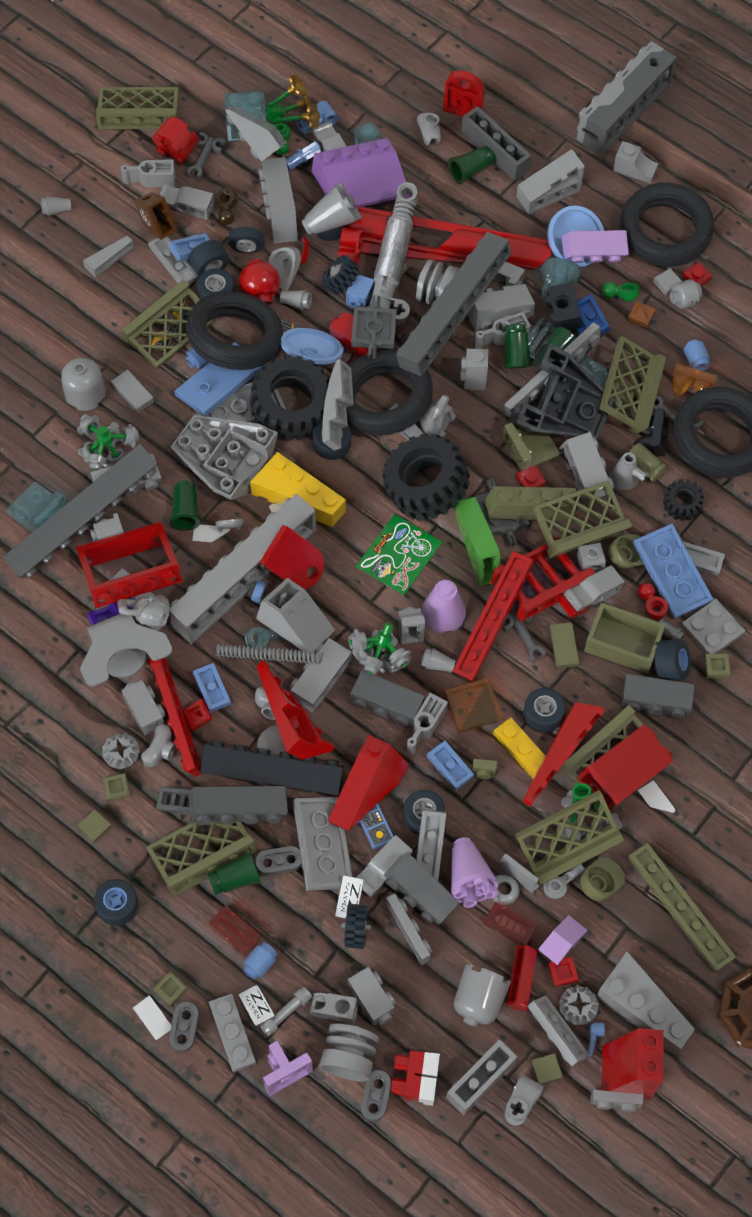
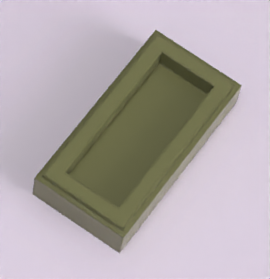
M572 623L550 625L549 629L556 669L578 667L579 659Z

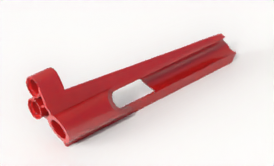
M358 206L357 209L362 219L350 224L348 228L343 227L338 257L347 255L359 265L361 253L379 255L387 221L393 212ZM413 216V228L427 227L454 233L438 248L409 243L406 258L431 259L434 261L464 264L467 256L476 248L478 241L487 232L509 240L511 255L506 260L507 263L525 270H534L551 256L552 250L547 239Z

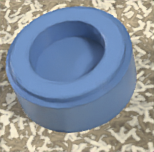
M258 580L251 601L261 602L267 587L266 582Z

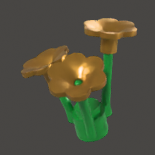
M296 74L290 75L291 86L287 88V91L274 101L267 103L268 107L265 108V114L268 121L278 124L280 122L303 120L309 122L311 129L318 128L320 113L317 110L316 104L310 103L305 83ZM295 92L299 96H303L302 100L296 101L297 103L284 108L282 104L278 105L280 101L290 94L293 95ZM296 108H307V113H302V115L283 117L287 111Z

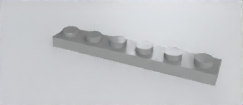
M593 322L564 351L568 352L575 360H580L591 346L594 347L598 344L600 340V327ZM541 370L505 403L506 416L510 418L515 404H530L540 397L541 392H543L550 374Z

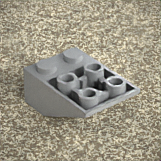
M236 105L225 110L229 123L238 128L239 137L243 142H248L252 155L256 159H260L261 162L287 143L278 129L267 121Z
M288 578L262 600L256 617L257 620L302 651L305 650L307 653L309 650L310 656L312 651L315 652L320 644L324 643L335 633L334 627L306 590Z

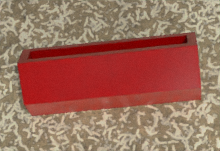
M527 945L516 946L507 1005L512 1007L513 1010L527 1012L537 954V949Z

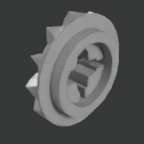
M115 733L111 738H107V741L102 746L103 758L113 768H127L134 764L139 756L137 741L126 733ZM119 743L123 748H127L124 750V758H121L118 752H114L117 750Z
M577 985L568 988L562 994L559 1008L562 1016L568 1022L575 1025H584L595 1018L599 1003L595 994L588 987L584 988ZM578 996L581 1003L587 1004L582 1007L581 1015H579L578 1008L572 1005L576 1002Z

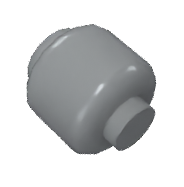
M691 279L675 283L670 293L671 302L680 309L697 305L702 297L700 285Z

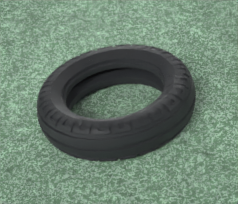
M663 182L645 186L628 199L621 213L620 230H626L628 248L641 260L656 266L676 267L694 261L707 249L714 232V219L707 202L694 190L680 184ZM654 206H674L683 210L691 217L695 226V232L688 240L682 243L662 244L644 234L639 224V217L644 211Z
M218 292L208 295L198 301L191 309L186 324L187 337L192 348L204 360L221 368L226 367V369L230 370L258 368L271 361L281 347L283 328L279 316L267 303L249 294ZM236 316L255 324L262 331L264 337L254 344L232 345L215 338L208 331L206 324L217 317Z
M398 350L376 351V359L372 360L373 353H371V360L367 358L368 354L356 359L349 365L352 374L354 405L346 407L347 424L359 432L374 436L392 435L410 428L424 416L430 406L433 395V383L429 371L426 370L422 376L400 368L396 356ZM381 374H399L408 378L413 384L410 397L403 404L392 410L372 412L361 408L355 401L359 388L369 379Z
M722 386L704 388L690 395L679 407L673 426L675 442L684 459L697 470L699 469L701 472L714 477L733 478L752 471V397L739 390ZM710 409H721L735 414L746 424L749 430L750 446L745 451L735 455H723L708 449L696 435L694 428L695 418L700 413Z

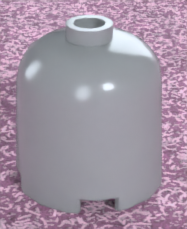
M76 358L64 366L61 382L66 402L77 407V410L88 411L98 407L97 404L106 397V386L99 366L88 358Z
M466 964L454 999V1008L460 1016L464 1017L463 1022L470 1026L477 1027L478 1023L490 1024L498 1016L511 981H503V976L481 968L480 972L472 970L473 965Z

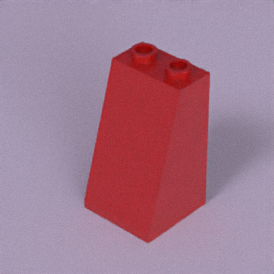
M644 724L589 765L576 778L580 783L589 785L591 793L600 790L611 811L674 760L671 758L672 755L668 748L659 743L655 732Z
M638 1028L603 1045L601 1090L643 1094V1099L651 1100L663 1082L664 1030Z

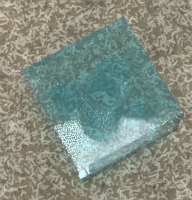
M264 91L224 94L225 110L236 105L266 121ZM226 118L228 141L242 140L238 135V128L235 125H231Z

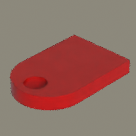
M458 70L450 73L445 82L443 111L463 117L477 106L483 110L485 98L483 82L476 75L467 71Z
M283 524L259 562L281 579L285 580L288 578L303 589L315 585L324 570V559L321 552ZM313 566V574L308 577V569Z

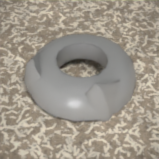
M244 519L216 521L215 524L220 532L228 528H236L239 531L244 523Z
M496 875L495 878L498 886L501 883H507L511 887L510 894L503 895L498 890V895L492 898V900L501 905L513 903L518 898L520 892L517 881L508 875Z

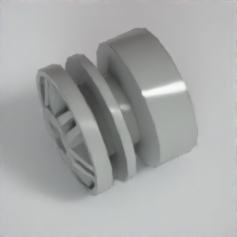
M427 260L418 279L416 300L422 303L426 298V304L431 305L435 297L439 298L444 287L450 283L455 272L460 268L450 265L445 273H443V263L438 262L435 267L434 260Z
M331 1024L328 1030L331 1036L326 1038V1043L335 1049L323 1050L319 1068L326 1073L347 1080L369 1081L373 1062L364 1056H375L376 1049L374 1047L378 1046L379 1037L358 1026Z

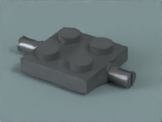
M376 295L372 296L371 306L354 307L351 346L368 348L367 358L370 360L371 353H373L372 360L376 359V351L379 348L394 349L396 309L380 307L381 297L378 295L376 302Z
M488 479L485 483L489 492L475 495L492 535H505L508 546H515L517 541L514 533L528 528L529 521L488 518L485 500L493 486H496L494 479H491V481Z

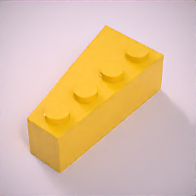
M279 452L250 481L251 494L257 497H264L271 503L282 505L286 499H291L295 494L299 495L315 509L316 521L331 527L346 512V499Z

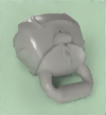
M443 395L439 400L432 403L421 418L420 426L423 434H428V436H431V434H438L440 437L445 436L446 433L444 431L448 423L452 422L456 417L453 408L448 405V395Z
M161 594L141 596L138 599H120L117 602L120 614L136 616V620L140 624H145L156 631H159L166 625L170 606L168 599ZM127 605L132 606L133 609H128Z

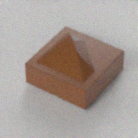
M637 301L628 317V321L647 329L656 309Z

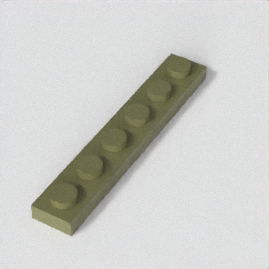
M648 843L628 856L629 861L715 973L735 960L736 956Z

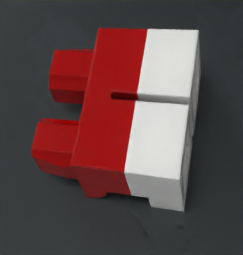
M410 1051V1055H396L394 1070L406 1071L407 1078L406 1080L393 1078L391 1093L404 1096V1101L412 1100L433 1106L440 1054Z

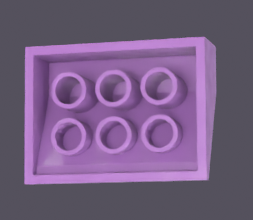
M388 138L314 153L312 173L325 195L335 185L342 182L347 190L346 194L350 193L356 202L354 208L395 200L398 187L406 182L397 153Z

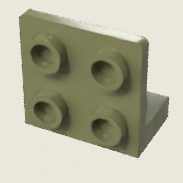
M513 423L504 425L502 439L521 471L534 465L539 466L559 457L560 452L549 435L526 433L520 429H515Z

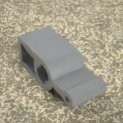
M330 121L320 124L318 128L312 129L313 135L319 142L321 152L347 147L340 134L334 130Z
M146 160L141 162L139 166H121L122 180L125 184L141 182L145 187H163L164 184L175 187L174 160Z
M164 184L160 195L165 197L168 206L174 207L182 214L208 220L214 206L213 193L186 186L179 189Z
M524 312L496 320L491 329L477 331L474 344L476 349H481L483 346L494 343L496 346H505L504 334H506V325L526 324V332H528L529 338L531 326Z
M611 565L586 578L580 585L567 590L564 596L578 612L591 604L596 605L619 593L625 581Z
M429 693L415 716L414 735L407 741V753L413 755L416 752V746L420 739H427L433 735L447 711V701ZM425 723L428 727L423 728L420 724Z
M396 835L356 877L364 880L362 890L370 898L388 880L383 875L404 853L408 852L411 856L413 855V850Z

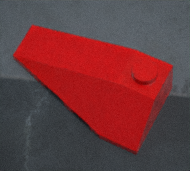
M368 735L329 816V823L350 831L368 814V811L377 803H380L392 789L394 790L400 784L409 764L389 743Z

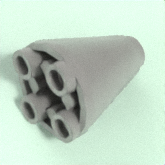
M342 182L335 185L305 215L302 224L309 235L352 224L362 219L358 209L354 208L356 202L350 193L346 194L347 190Z

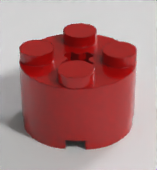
M170 116L169 119L167 117L153 135L152 140L157 146L156 151L161 156L166 157L169 155L175 163L182 165L198 145L199 137L194 131L190 133L187 130L189 126L185 122Z

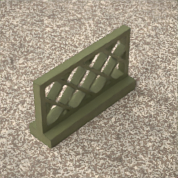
M100 87L98 108H96L98 129H158L167 117L168 119L170 116L177 118L178 87ZM104 94H112L114 96L107 99L104 97ZM127 94H132V95H134L133 97H131V98H129V99H127L126 97H124V96L127 95ZM146 94H152V95H153V96H152L151 98H149V99H147V98L144 97ZM166 94H174L169 99L164 97ZM159 99L163 103L157 106L153 102ZM117 100H121L123 102L118 106L114 104V102H116ZM137 100H141L143 102L138 106L134 104V102Z
M184 279L122 329V339L127 344L130 343L155 369H158L189 343L187 334L181 333L182 325L187 324V320H182V311L190 312L193 307H182V301L189 296L196 304L201 299L189 289V284ZM170 311H180L179 320L167 319V313ZM217 318L209 321L206 324V327H209L213 322L217 320ZM155 323L164 324V332H152V326ZM167 324L179 325V333H166ZM139 336H149V345H140L136 339ZM151 336L164 337V346L151 345ZM166 337L179 338V344L176 346H166ZM151 350H162L163 357L156 361L151 356Z
M619 337L600 409L630 426L629 431L633 434L647 429L666 357L660 353L654 356L627 338ZM623 345L629 349L630 356L626 357ZM638 356H642L645 359H647L646 365L644 367L642 366ZM631 358L633 359L635 366L637 368L633 371L628 362V359ZM622 362L626 373L621 374L618 364ZM633 373H639L642 379L641 384L637 383ZM628 376L632 387L627 388L623 377ZM616 379L621 387L619 392L616 391L613 384ZM633 389L637 396V400L635 402H633L632 397L629 393V391ZM622 393L624 394V397L628 403L624 406L622 405L620 398L618 396ZM613 397L616 409L608 405L609 398ZM625 408H630L632 419L627 417Z
M609 481L533 507L549 546V549L546 550L549 558L573 551L580 546L589 545L615 536L632 527L630 520H625ZM599 489H605L608 496L606 501L596 496ZM581 495L591 499L588 508L578 503ZM564 501L572 505L569 514L559 509ZM594 501L604 506L601 514L591 510ZM547 508L554 512L551 521L543 516L541 509ZM576 508L586 512L583 521L573 516ZM608 508L615 512L616 520L612 521L605 517ZM557 514L567 518L564 527L554 523ZM589 514L599 519L596 527L586 523ZM571 521L580 525L578 533L568 530ZM552 527L562 532L559 540H553L550 533Z
M628 705L565 761L560 770L565 775L568 774L575 783H580L576 778L578 775L575 773L579 768H587L594 762V755L596 753H607L610 750V740L622 739L623 741L627 738L626 726L630 722L637 728L643 725L633 714L635 711L631 706Z
M600 790L515 834L533 874L539 878L538 882L540 885L624 841ZM599 800L600 806L597 812L588 811L590 804ZM574 812L579 813L576 823L567 822L570 814ZM585 815L594 817L590 827L581 825ZM600 819L608 820L609 825L601 829L596 828ZM549 825H558L555 834L546 833ZM564 826L573 828L569 838L560 836ZM579 830L588 832L586 837L580 840L575 839ZM530 835L537 836L534 845L525 844L523 839ZM543 837L552 839L548 849L539 847ZM558 841L567 843L565 848L559 851L554 850ZM536 852L546 854L544 859L534 863L533 859Z
M191 822L146 847L173 897L208 879L207 873L216 871V868L233 862L249 852L251 854L257 852L250 834L248 835L241 822H234L236 826L233 824L225 825L220 822H211L207 824L211 826L208 835L196 833L201 825L197 822ZM215 827L227 829L223 839L212 836ZM231 830L241 832L243 836L237 841L228 840ZM181 836L190 837L187 847L176 845L177 839ZM194 838L206 840L203 850L191 848ZM210 841L220 843V850L215 853L207 851ZM161 847L169 848L166 858L156 856L154 851ZM174 849L185 852L182 861L170 859ZM189 853L201 855L199 861L194 864L186 862ZM168 864L180 866L178 873L168 877L166 874Z

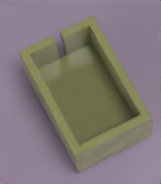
M601 602L587 638L584 652L648 674L665 624Z

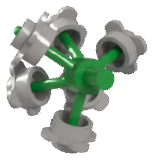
M85 414L81 417L80 427H78L77 432L81 435L85 433L89 436L96 434L97 440L96 442L86 441L84 447L79 448L78 454L83 456L84 462L89 463V468H92L94 471L103 467L113 466L129 453L122 449H115V444L122 441L124 445H131L132 448H135L136 442L139 439L138 430L132 427L131 424H128V427H124L121 432L117 422H112L108 427L100 426L97 415L89 416ZM106 446L111 451L107 458L102 457L103 448Z
M385 623L384 628L380 631H373L372 637L366 638L365 633L359 632L358 629H354V633H351L349 636V646L353 649L352 653L359 660V663L365 666L364 670L368 674L376 675L377 672L385 673V671L388 673L396 672L407 666L410 662V650L405 651L404 648L395 649L394 646L397 645L398 640L392 633L394 626L390 623ZM377 645L374 657H371L374 654V650L372 647ZM386 649L387 654H384L381 657V660H379L378 658L380 656L381 651H384Z

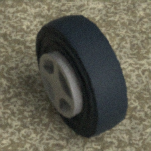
M237 227L230 231L228 244L236 251L255 253L263 249L265 236L263 232L255 228Z

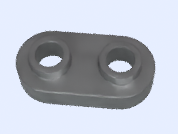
M294 846L264 850L256 857L257 870L267 876L293 872L302 866L300 850ZM293 857L295 862L288 863L287 859ZM266 861L272 863L270 867H265L263 864Z
M191 1002L178 1004L173 1014L169 1042L171 1047L180 1053L189 1051L195 1041L199 1013L197 1007ZM190 1013V1019L184 1020L182 1018L183 1014ZM180 1037L187 1038L184 1044L178 1043Z
M373 1071L370 1074L369 1081H366L361 1113L370 1122L381 1120L386 1112L391 1079L384 1071ZM376 1081H381L383 1083V1087L377 1089L374 1087V1083ZM375 1105L378 1107V1111L371 1113L369 1107Z

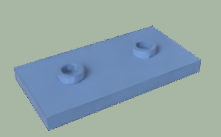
M208 363L174 391L175 396L201 415L207 416L251 380L258 370H262V366L250 370L226 369V367L221 368Z
M673 523L633 541V545L658 592L667 601L668 610L673 620L714 600Z

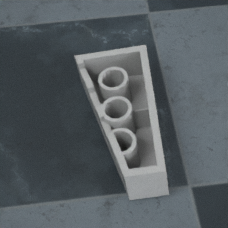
M286 158L265 159L262 161V168L258 170L266 218L270 220L273 243L298 241L296 210Z
M628 952L625 953L596 996L638 1028L664 1030L663 1046L675 1055H678L695 1030Z

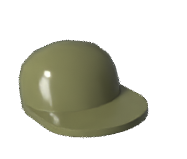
M635 534L622 535L610 544L608 554L616 567L626 570L634 566L644 565L633 545V541L640 538V536Z
M601 857L594 861L580 878L582 891L590 899L600 902L612 896L625 882V875L621 867L615 861L606 857Z

